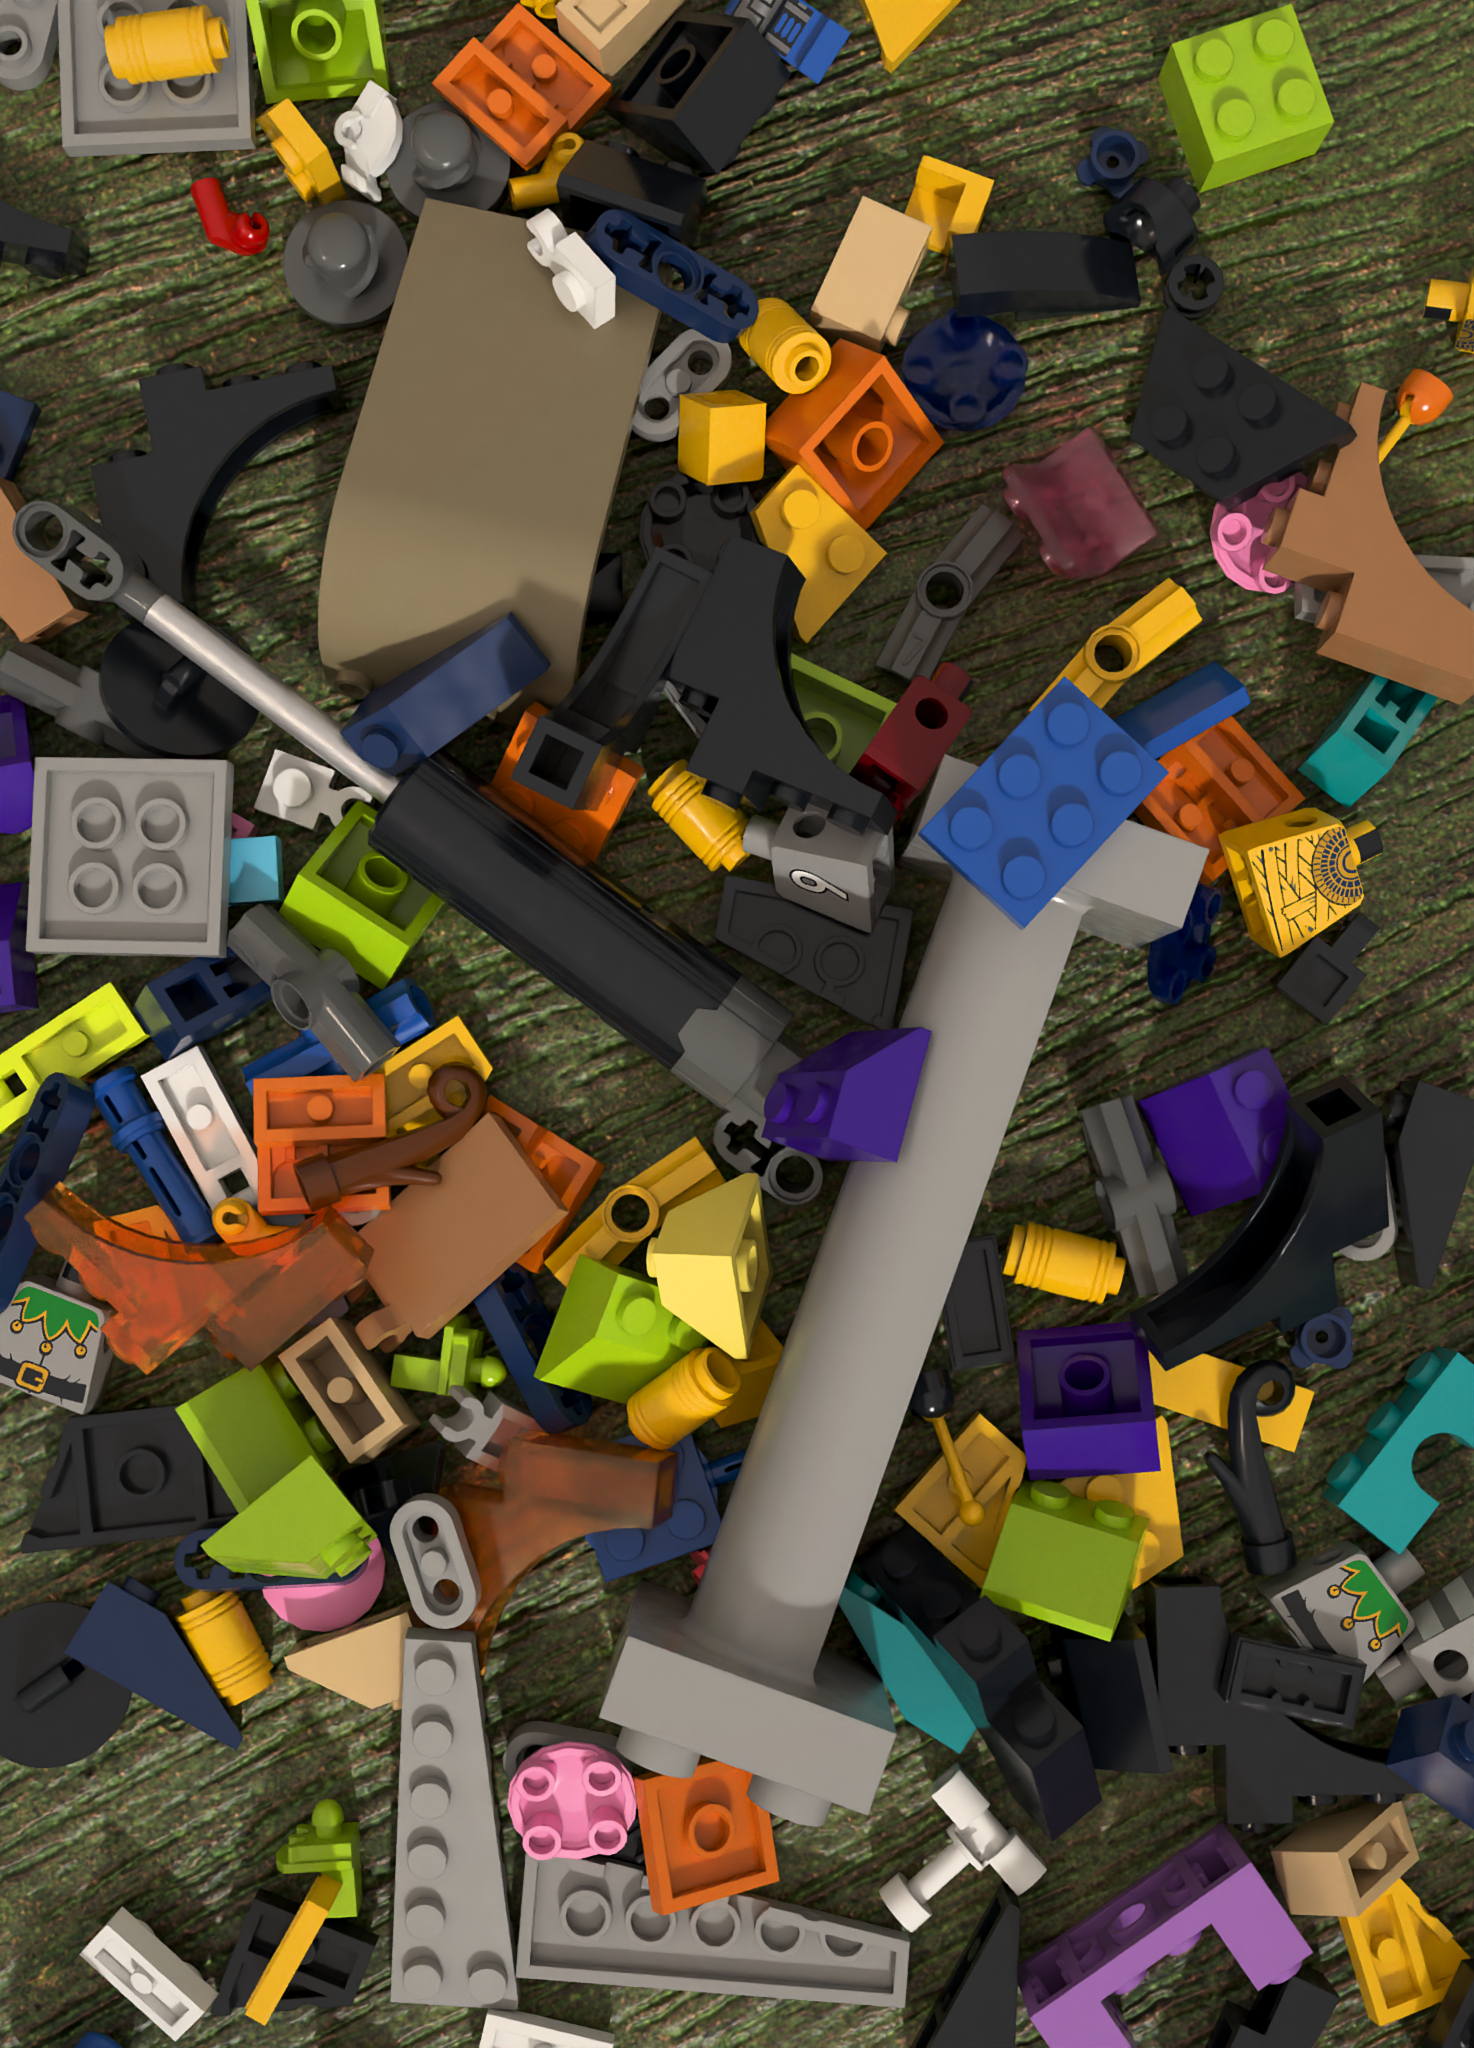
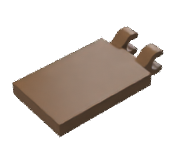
M488 1112L460 1141L453 1144L427 1168L428 1170L437 1171L442 1175L441 1183L436 1186L409 1185L391 1201L392 1210H381L374 1219L369 1221L351 1238L360 1254L338 1264L322 1278L321 1281L335 1301H339L346 1295L351 1304L356 1305L374 1289L384 1304L385 1308L365 1317L354 1329L367 1350L371 1351L379 1345L382 1351L388 1354L396 1349L412 1331L416 1337L425 1339L433 1337L570 1213L500 1116Z

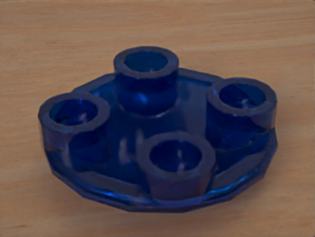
M953 307L946 313L945 317L934 320L917 332L905 351L901 377L903 384L930 422L943 429L970 432L993 426L1012 412L1024 392L1029 360L1026 352L1005 327L980 315L956 318Z
M1198 881L1182 929L1150 942L1147 963L1148 986L1152 998L1160 1003L1177 1004L1193 980L1204 983L1210 977L1216 961V949L1214 946L1208 945L1212 924L1217 919L1222 906L1223 894L1219 888L1205 885Z

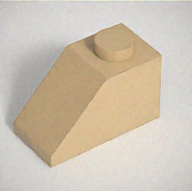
M411 1601L356 1620L350 1626L323 1632L296 1642L284 1656L288 1670L370 1709L391 1702L393 1710H401L405 1636L408 1627L426 1628V1625L414 1611Z
M1402 1801L1388 1804L1371 1802L1303 1823L1271 1850L1275 1875L1282 1887L1289 1913L1292 1915L1358 1917L1419 1860Z

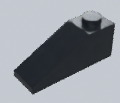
M1419 1080L1401 1081L1398 1090L1392 1089L1388 1093L1381 1108L1383 1126H1385L1383 1131L1384 1149L1388 1158L1398 1220V1234L1394 1245L1399 1281L1411 1286L1431 1290L1474 1163V1099Z
M1002 1881L910 2048H1015L1021 1908L1015 1892L1005 1882Z

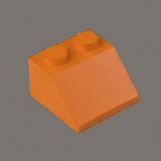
M840 338L830 349L831 365L823 381L806 393H790L766 420L765 444L786 471L791 466L798 464L866 531L944 444V441L884 355Z

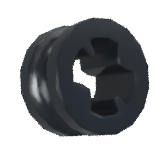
M1195 254L1183 257L1175 263L1164 282L1162 296L1165 306L1167 308L1170 307L1190 321L1203 318L1211 312L1222 294L1224 279L1221 269L1216 262L1206 256ZM1186 276H1194V284L1197 283L1199 278L1206 284L1200 300H1191L1192 292L1187 297L1181 294L1179 289Z

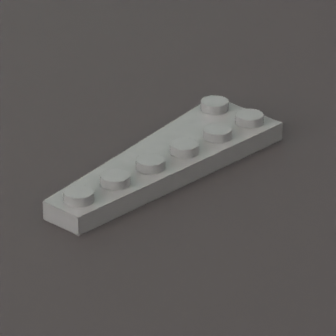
M408 1627L404 1640L390 2002L518 2010L521 1996L520 1978L516 1977L517 1951L513 1921H510L506 1867L505 1863L502 1862L499 1840L500 1822L498 1806L494 1802L489 1738L484 1726L486 1715L475 1631Z
M526 1852L516 1966L517 1978L905 2008L910 1948L909 1935L906 1932L747 1892H741L663 1916L652 1911L646 1867L600 1855H593L582 1859L553 1857L548 1860H537Z

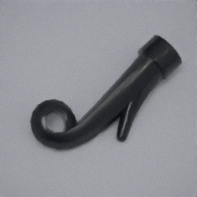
M1273 1359L1260 1360L1250 1364L1237 1377L1230 1393L1227 1414L1232 1467L1216 1452L1208 1450L1204 1454L1205 1463L1222 1484L1238 1516L1244 1535L1240 1541L1246 1570L1254 1575L1279 1574L1293 1569L1298 1564L1293 1535L1284 1525L1264 1456L1257 1416L1270 1417L1284 1412L1291 1405L1295 1396V1380L1292 1372L1283 1363ZM1273 1380L1275 1389L1272 1396L1267 1400L1256 1398L1262 1385Z

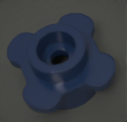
M1100 127L1091 134L1090 144L1092 148L1087 159L1078 163L1076 176L1082 185L1091 186L1095 184L1109 190L1111 197L1118 200L1135 184L1133 178L1139 167L1146 164L1149 152L1143 142L1136 140L1128 132L1117 129L1113 130L1110 127ZM1115 159L1118 162V166L1110 168L1107 165V160Z
M1337 1305L1336 1308L1295 1327L1294 1344L1289 1349L1290 1360L1300 1368H1308L1313 1363L1331 1365L1335 1369H1342L1348 1366L1353 1359V1351L1351 1350L1352 1332L1350 1327L1353 1325L1354 1319L1351 1312L1347 1308ZM1318 1331L1326 1333V1340L1322 1343L1317 1342L1315 1338Z

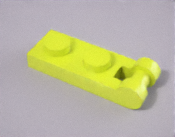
M110 981L0 1054V1134L7 1133L24 1123L38 1089L49 1075L59 1072L85 1080L150 1037L118 983ZM15 1073L18 1074L27 1088L25 1092L17 1097L14 1096L6 1084L10 1076Z

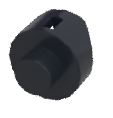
M1173 176L1165 184L1153 178L1142 177L1103 214V224L1110 239L1131 243L1151 256L1158 263L1159 273L1162 276L1197 242L1198 231L1192 216L1200 209L1201 203L1191 186L1179 177Z

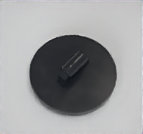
M138 620L123 628L112 639L104 653L98 680L100 696L105 710L113 723L127 738L153 754L169 759L208 760L221 756L234 749L247 737L258 717L259 711ZM204 621L206 624H208L210 627H212L214 630H216L218 633H220L222 636H224L226 639H228L230 642H232L234 645H236L238 648H240L242 651L246 653V651L241 647V645L238 642H236L230 635H228L226 632L219 629L218 627Z
M45 1601L23 1607L0 1621V1755L17 1764L34 1768H55L69 1765L86 1758L102 1747L112 1737L125 1718L133 1692L64 1653L91 1608L68 1601Z

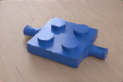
M690 1433L667 1450L654 1449L639 1441L634 1434L566 1457L564 1460L575 1490V1510L539 1521L542 1533L563 1525L567 1526L565 1529L544 1536V1541L549 1548L554 1544L583 1534L584 1538L595 1550L605 1583L713 1545L722 1521L718 1509V1486L737 1480L741 1466L728 1471L725 1468L743 1462L746 1450L743 1448L741 1451L709 1462L706 1455L697 1446L693 1433Z

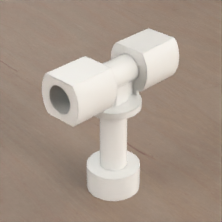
M958 1762L941 1774L929 1787L932 1798L954 1822L946 1829L953 1842L912 1879L908 1880L902 1873L898 1872L879 1889V1894L889 1910L910 1932H914L932 1916V1911L927 1901L969 1863L978 1871H982L990 1863L1017 1896L1033 1886L1047 1871L1044 1860L1013 1826L1006 1830L988 1810L990 1805L988 1796Z

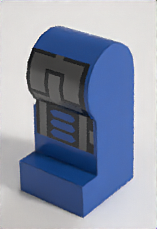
M730 0L723 11L728 16L749 18L779 57L816 84L820 83L851 32L803 0Z

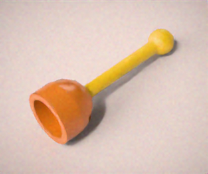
M1413 369L1400 385L1395 396L1396 410L1400 418L1378 445L1379 465L1410 424L1421 426L1433 422L1453 400L1454 396L1449 387L1433 374L1422 369Z

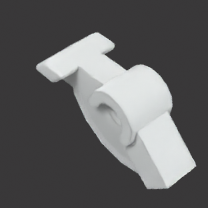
M369 80L352 110L346 111L337 119L334 126V136L336 141L344 147L346 165L341 164L342 180L373 203H379L382 200L381 190L377 185V177L382 175L396 158L402 143L403 121L396 106L397 99L385 89Z

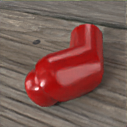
M213 177L203 178L190 186L193 201L209 242L246 257L258 254L266 248L270 234V227L266 218L256 211L252 217H249L245 212L239 214L230 211L219 179Z

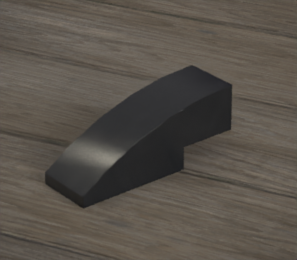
M994 231L951 235L947 260L956 318L1014 311L1015 322L1132 309L1139 308L1141 299L1131 243L1105 237L1047 231Z
M1302 1964L1298 1972L1287 1981L1275 1985L1269 1983L1259 1990L1251 2010L1226 2000L1205 2048H1312L1320 2037L1340 1997L1323 1973Z

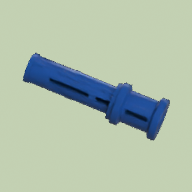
M126 1066L114 1070L91 1084L95 1091V1105L113 1133L110 1143L121 1154L130 1155L156 1201L183 1242L186 1252L188 1254L195 1253L221 1237L212 1224V1213L163 1133L166 1130V1126L160 1112L152 1111L135 1083L138 1079V1074L134 1067Z

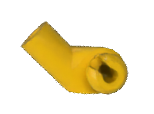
M573 132L560 134L554 139L553 149L547 155L539 173L508 179L509 195L514 211L560 203L556 184L560 172L584 143L582 137Z

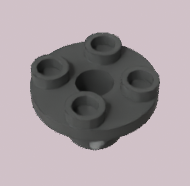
M439 101L414 110L402 120V143L395 160L386 169V175L396 201L408 213L414 223L418 224L425 198L496 213L502 208L505 202V194L508 190V179L511 178L512 174L511 157L449 102Z
M334 201L313 209L293 228L284 250V275L290 292L307 316L336 328H359L389 319L409 251L401 231L384 212L372 205L359 201Z

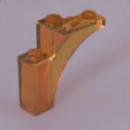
M58 1181L24 1216L32 1225V1233L39 1244L53 1254H61L79 1272V1279L84 1288L96 1299L108 1301L114 1307L100 1330L107 1336V1343L118 1358L125 1363L135 1364L146 1375L203 1326L210 1331V1338L213 1344L225 1357L233 1361L238 1359L251 1372L367 1271L374 1253V1249L332 1205L325 1207L321 1212L302 1223L276 1234L248 1241L213 1244L174 1241L149 1235L125 1226L100 1213L81 1200L61 1181Z
M532 1429L509 1439L508 1445L501 1453L498 1465V1479L504 1485V1489L456 1481L439 1489L438 1495L451 1502L459 1514L481 1581L482 1592L477 1607L464 1623L449 1629L475 1631L481 1681L485 1677L487 1658L494 1632L506 1605L517 1587L544 1557L561 1544L590 1533L620 1528H645L652 1530L672 1517L678 1452L566 1434H549L545 1431ZM435 1520L432 1535L438 1534L439 1531ZM449 1579L439 1581L440 1590L444 1595L448 1597L459 1596V1588L455 1582Z

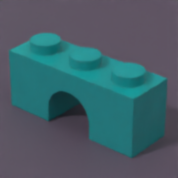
M1440 1346L1433 1353L1426 1351L1411 1365L1405 1376V1380L1409 1384L1394 1403L1388 1401L1375 1411L1366 1426V1431L1369 1435L1354 1454L1347 1452L1336 1461L1327 1475L1326 1481L1330 1485L1322 1494L1325 1499L1379 1542L1399 1555L1440 1504L1422 1490L1414 1478L1412 1459L1418 1445L1431 1435L1447 1433L1458 1443L1474 1449V1364L1459 1352Z

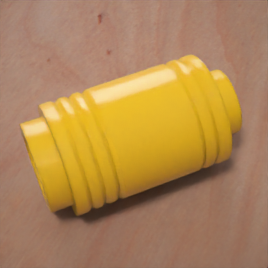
M207 4L118 16L115 24L106 25L104 30L106 53L112 72L118 80L127 79L131 85L155 82L156 80L165 81L220 73L222 70V59L230 58L231 56L230 39L226 23L222 16L213 17Z
M774 297L757 300L759 310L755 322L738 337L742 349L783 391L791 394H802L814 389L826 377L831 365V350L827 341L784 300Z
M681 759L669 767L649 788L647 794L654 800L651 807L655 812L659 813L661 818H664L669 827L696 856L703 860L705 865H708L711 872L716 871L722 866L729 872H732L751 855L742 849L744 833L750 819L746 817L739 807L736 812H732L703 798L700 795L703 786L685 770L688 762L685 759Z
M1027 1221L1026 1226L1014 1224L1004 1256L1002 1274L1013 1276V1283L1023 1284L1024 1286L1038 1288L1042 1291L1102 1305L1106 1294L1117 1296L1124 1275L1126 1259L1115 1256L1116 1243L1114 1242L1108 1243L1106 1240L1100 1241L1098 1238Z
M719 1348L693 1349L630 1396L627 1403V1414L632 1433L639 1441L654 1449L667 1450L735 1401L741 1386V1377L737 1366Z
M195 1589L180 1599L185 1609L175 1615L174 1619L179 1623L178 1627L182 1630V1635L198 1666L217 1697L223 1699L226 1707H232L251 1698L274 1682L269 1672L274 1665L271 1659H269L268 1653L265 1652V1647L262 1645V1641L242 1601L239 1600V1595L235 1591L202 1592Z

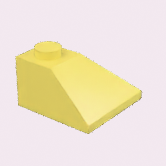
M744 1173L669 1210L658 1238L652 1237L650 1239L646 1256L648 1275L657 1278L661 1305L735 1359H748L773 1276L758 1173Z

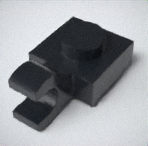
M1360 912L1356 915L1349 914L1336 930L1329 944L1317 936L1309 939L1272 987L1318 1023L1328 1025L1367 974L1352 964V962L1371 941L1380 927Z

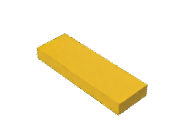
M1148 1350L1154 1404L1228 1430L1227 1413L1230 1393L1237 1377L1247 1367L1203 1353L1165 1371ZM1273 1380L1262 1385L1256 1398L1267 1400L1272 1396L1275 1389ZM1295 1384V1396L1291 1405L1284 1412L1270 1417L1257 1416L1261 1441L1295 1453L1314 1391Z

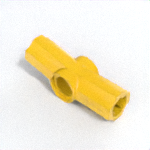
M1167 578L1108 625L1102 626L1092 633L1080 651L1028 709L1025 715L1028 716L1064 676L1102 710L1131 676L1202 622V618L1196 608V603L1182 586ZM1106 645L1117 649L1123 658V670L1114 673L1100 668L1095 660V648Z
M694 1136L609 1193L607 1198L544 1261V1264L566 1288L579 1254L619 1266L646 1237L663 1225L669 1210L727 1181L701 1142ZM629 1194L637 1195L644 1199L650 1212L647 1224L641 1229L633 1231L621 1227L614 1216V1208L618 1199Z

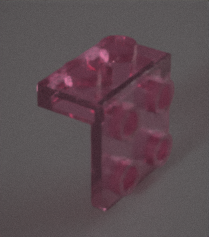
M1087 427L1037 465L1012 463L1001 471L1004 480L1008 484V487L1003 490V495L1008 505L1023 522L1031 520L1043 539L1038 544V550L1048 567L1057 576L1065 573L1071 580L1101 577L1162 534L1093 427Z

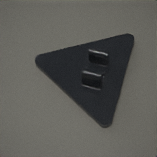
M440 1440L431 1441L342 1471L339 1475L340 1486L377 1533L378 1539L398 1567L399 1564L390 1539L391 1521L399 1508L413 1496L423 1493L439 1494L446 1447ZM428 1516L419 1517L420 1529L425 1534L432 1535L434 1519Z

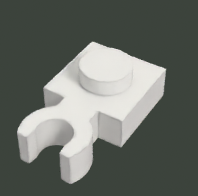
M545 209L527 220L526 226L536 236V238L527 243V248L541 265L549 267L554 272L555 276L552 279V283L561 303L571 312L578 311L594 329L614 318L616 276L576 232L568 236L563 224L551 210Z
M275 749L254 809L317 833L323 816L329 817L336 827L344 818L345 810L350 803L356 802L359 799L366 805L374 806L376 799L360 787L351 786L340 791L334 790L333 788L339 775L335 770Z

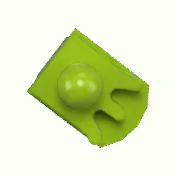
M458 1313L444 1327L441 1356L408 1351L394 1354L390 1386L452 1396L448 1392L451 1386L460 1385L467 1388L472 1394L477 1393L478 1383L484 1388H494L505 1380L507 1372L505 1365L498 1358L489 1355L481 1358L485 1331L471 1329L469 1317Z
M329 1798L315 1805L312 1811V1825L299 1824L296 1826L297 1834L289 1835V1843L283 1845L276 1852L277 1869L283 1874L321 1872V1875L324 1873L342 1883L343 1885L326 1918L357 1917L363 1901L359 1822L342 1823L344 1821V1814L341 1805L336 1800Z

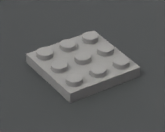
M57 0L62 147L69 157L256 149L252 31L246 0ZM207 4L213 17H223L229 34L231 56L230 58L222 59V70L220 73L165 81L156 80L155 82L131 85L127 79L118 80L114 76L106 53L104 30L106 25L115 24L118 16Z
M35 757L26 951L34 954L226 958L234 764L228 760Z

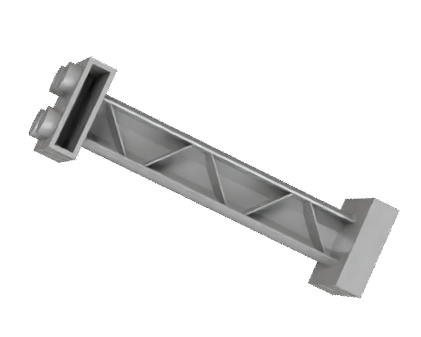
M946 754L943 756L921 795L897 862L899 866L950 884L899 1028L922 1027L932 1032L897 1163L850 1162L695 1597L693 1599L639 1579L613 1651L599 1718L622 1726L616 1743V1749L630 1761L651 1771L677 1778L692 1777L701 1755L750 1772L753 1775L746 1794L753 1803L773 1815L806 1826L818 1827L824 1825L832 1803L868 1816L897 1735L883 1680L875 1666L824 1647L823 1644L1076 932L1080 930L1121 946L1136 949L1182 929L1210 850L1126 819L1023 930H1020L918 836L921 829L979 768L977 765Z

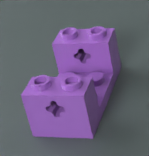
M1222 1821L1021 1962L1018 1966V1985L1029 2018L1049 2048H1137L1124 2016L1109 1995L1113 1992L1117 1995L1124 1994L1135 1988L1146 1976L1147 1968L1167 1954L1176 1956L1189 1950L1200 1939L1201 1930L1208 1925H1213L1257 1991L1269 1983L1275 1985L1290 1979L1301 1968L1302 1960L1312 1954L1313 1951Z

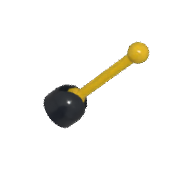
M947 1369L932 1370L919 1375L907 1408L916 1418L933 1423L962 1503L959 1509V1517L965 1525L977 1526L984 1520L985 1510L983 1505L974 1500L944 1419V1416L950 1411L954 1403V1387Z

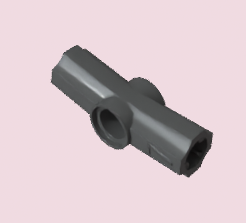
M983 504L977 509L932 565L926 567L919 576L916 588L876 661L874 670L882 674L888 681L905 690L908 689L916 675L925 676L930 680L968 608L1023 542L1024 537L1015 528L1013 522L998 510L990 509ZM934 584L950 586L958 596V605L951 609L936 608L929 602L926 596L927 588Z
M19 641L17 645L7 649L0 662V689L8 692L10 696L54 716L53 722L104 748L110 745L136 759H169L143 749L117 728L102 703L98 672L84 665L79 669L31 643Z
M260 903L243 914L241 920L229 931L226 945L271 987L272 1000L281 1016L298 1030L306 1031L310 1029L354 1082L360 1079L363 1080L372 1074L401 1047L400 1042L358 994L360 990L359 979L349 961L340 952L332 948H324L318 951L271 905L265 907Z
M1133 1096L1117 1098L1082 1110L1077 1115L1089 1154L1092 1157L1098 1175L1094 1182L1098 1204L1109 1229L1112 1232H1116L1122 1256L1126 1259L1125 1267L1132 1291L1137 1296L1167 1292L1189 1276L1180 1240L1171 1215L1176 1213V1197L1166 1168L1159 1159L1153 1158Z

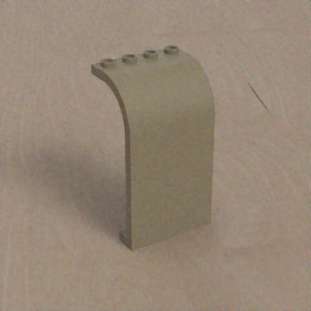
M425 198L337 489L322 562L318 602L319 651L327 686L335 688L339 693L347 697L364 699L373 690L511 611L551 665L545 673L475 724L488 726L496 722L518 727L525 710L535 701L552 710L578 682L584 628L596 567L662 311L616 285L615 317L594 329L578 311L571 312L561 303L552 283V279L555 276L554 272L549 267L541 265L528 250L527 243L536 238L526 226V221L529 219ZM564 227L568 236L576 232L583 240L585 231ZM612 237V249L620 253L618 251L619 241L616 238ZM641 253L645 257L639 263L640 267L648 259V256L644 253ZM658 264L660 278L672 289L673 267L668 264Z

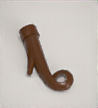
M455 1061L443 1064L433 1072L428 1080L427 1093L430 1103L444 1119L328 1156H324L321 1152L293 1163L296 1179L311 1212L313 1213L340 1202L341 1197L367 1189L393 1185H439L442 1181L441 1174L437 1171L415 1167L414 1165L437 1155L460 1141L481 1119L486 1108L487 1089L485 1081L478 1070L469 1064ZM451 1080L459 1081L465 1087L467 1098L462 1107L450 1103L445 1096V1087Z

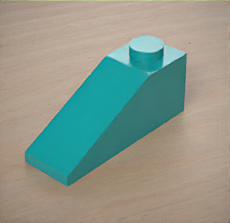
M1370 673L1324 731L1298 768V771L1346 809L1350 808L1391 769L1438 697Z

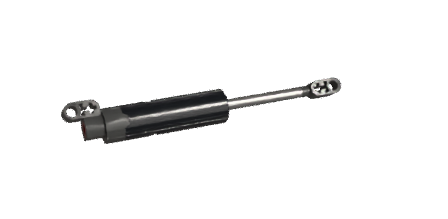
M33 501L25 504L17 512L13 522V537L17 547L28 558L79 596L93 601L116 603L381 802L383 805L374 818L375 822L368 832V845L570 997L578 999L600 1016L602 1021L723 1110L714 1129L713 1141L717 1152L725 1161L743 1174L758 1173L760 1187L786 1204L799 1205L810 1201L818 1194L824 1180L826 1160L779 1143L775 1145L768 1163L760 1160L764 1148L767 1147L769 1149L772 1142L761 1137L766 1122L764 1116L766 1097L773 1085L776 1084L779 1073L812 1055L811 1052L783 1032L794 1014L791 1010L674 922L668 921L659 913H655L648 908L645 900L444 749L440 748L428 758L421 760L409 772L405 773L402 771L395 776L362 760L341 735L340 731L344 726L145 578L144 565L135 551L82 511L59 503ZM56 516L63 527V536L60 543L54 549H51L44 538V530L47 523ZM87 556L91 559L109 561L106 570L113 576L111 583H104L106 574L92 562L80 560ZM749 1119L757 1125L754 1134L755 1138L748 1136L741 1143L733 1137L736 1128L735 1124L742 1126ZM800 1156L812 1165L814 1174L807 1181L795 1183L785 1179L778 1166L787 1157Z

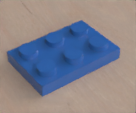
M1064 676L921 829L918 836L1020 930H1023L1169 772Z

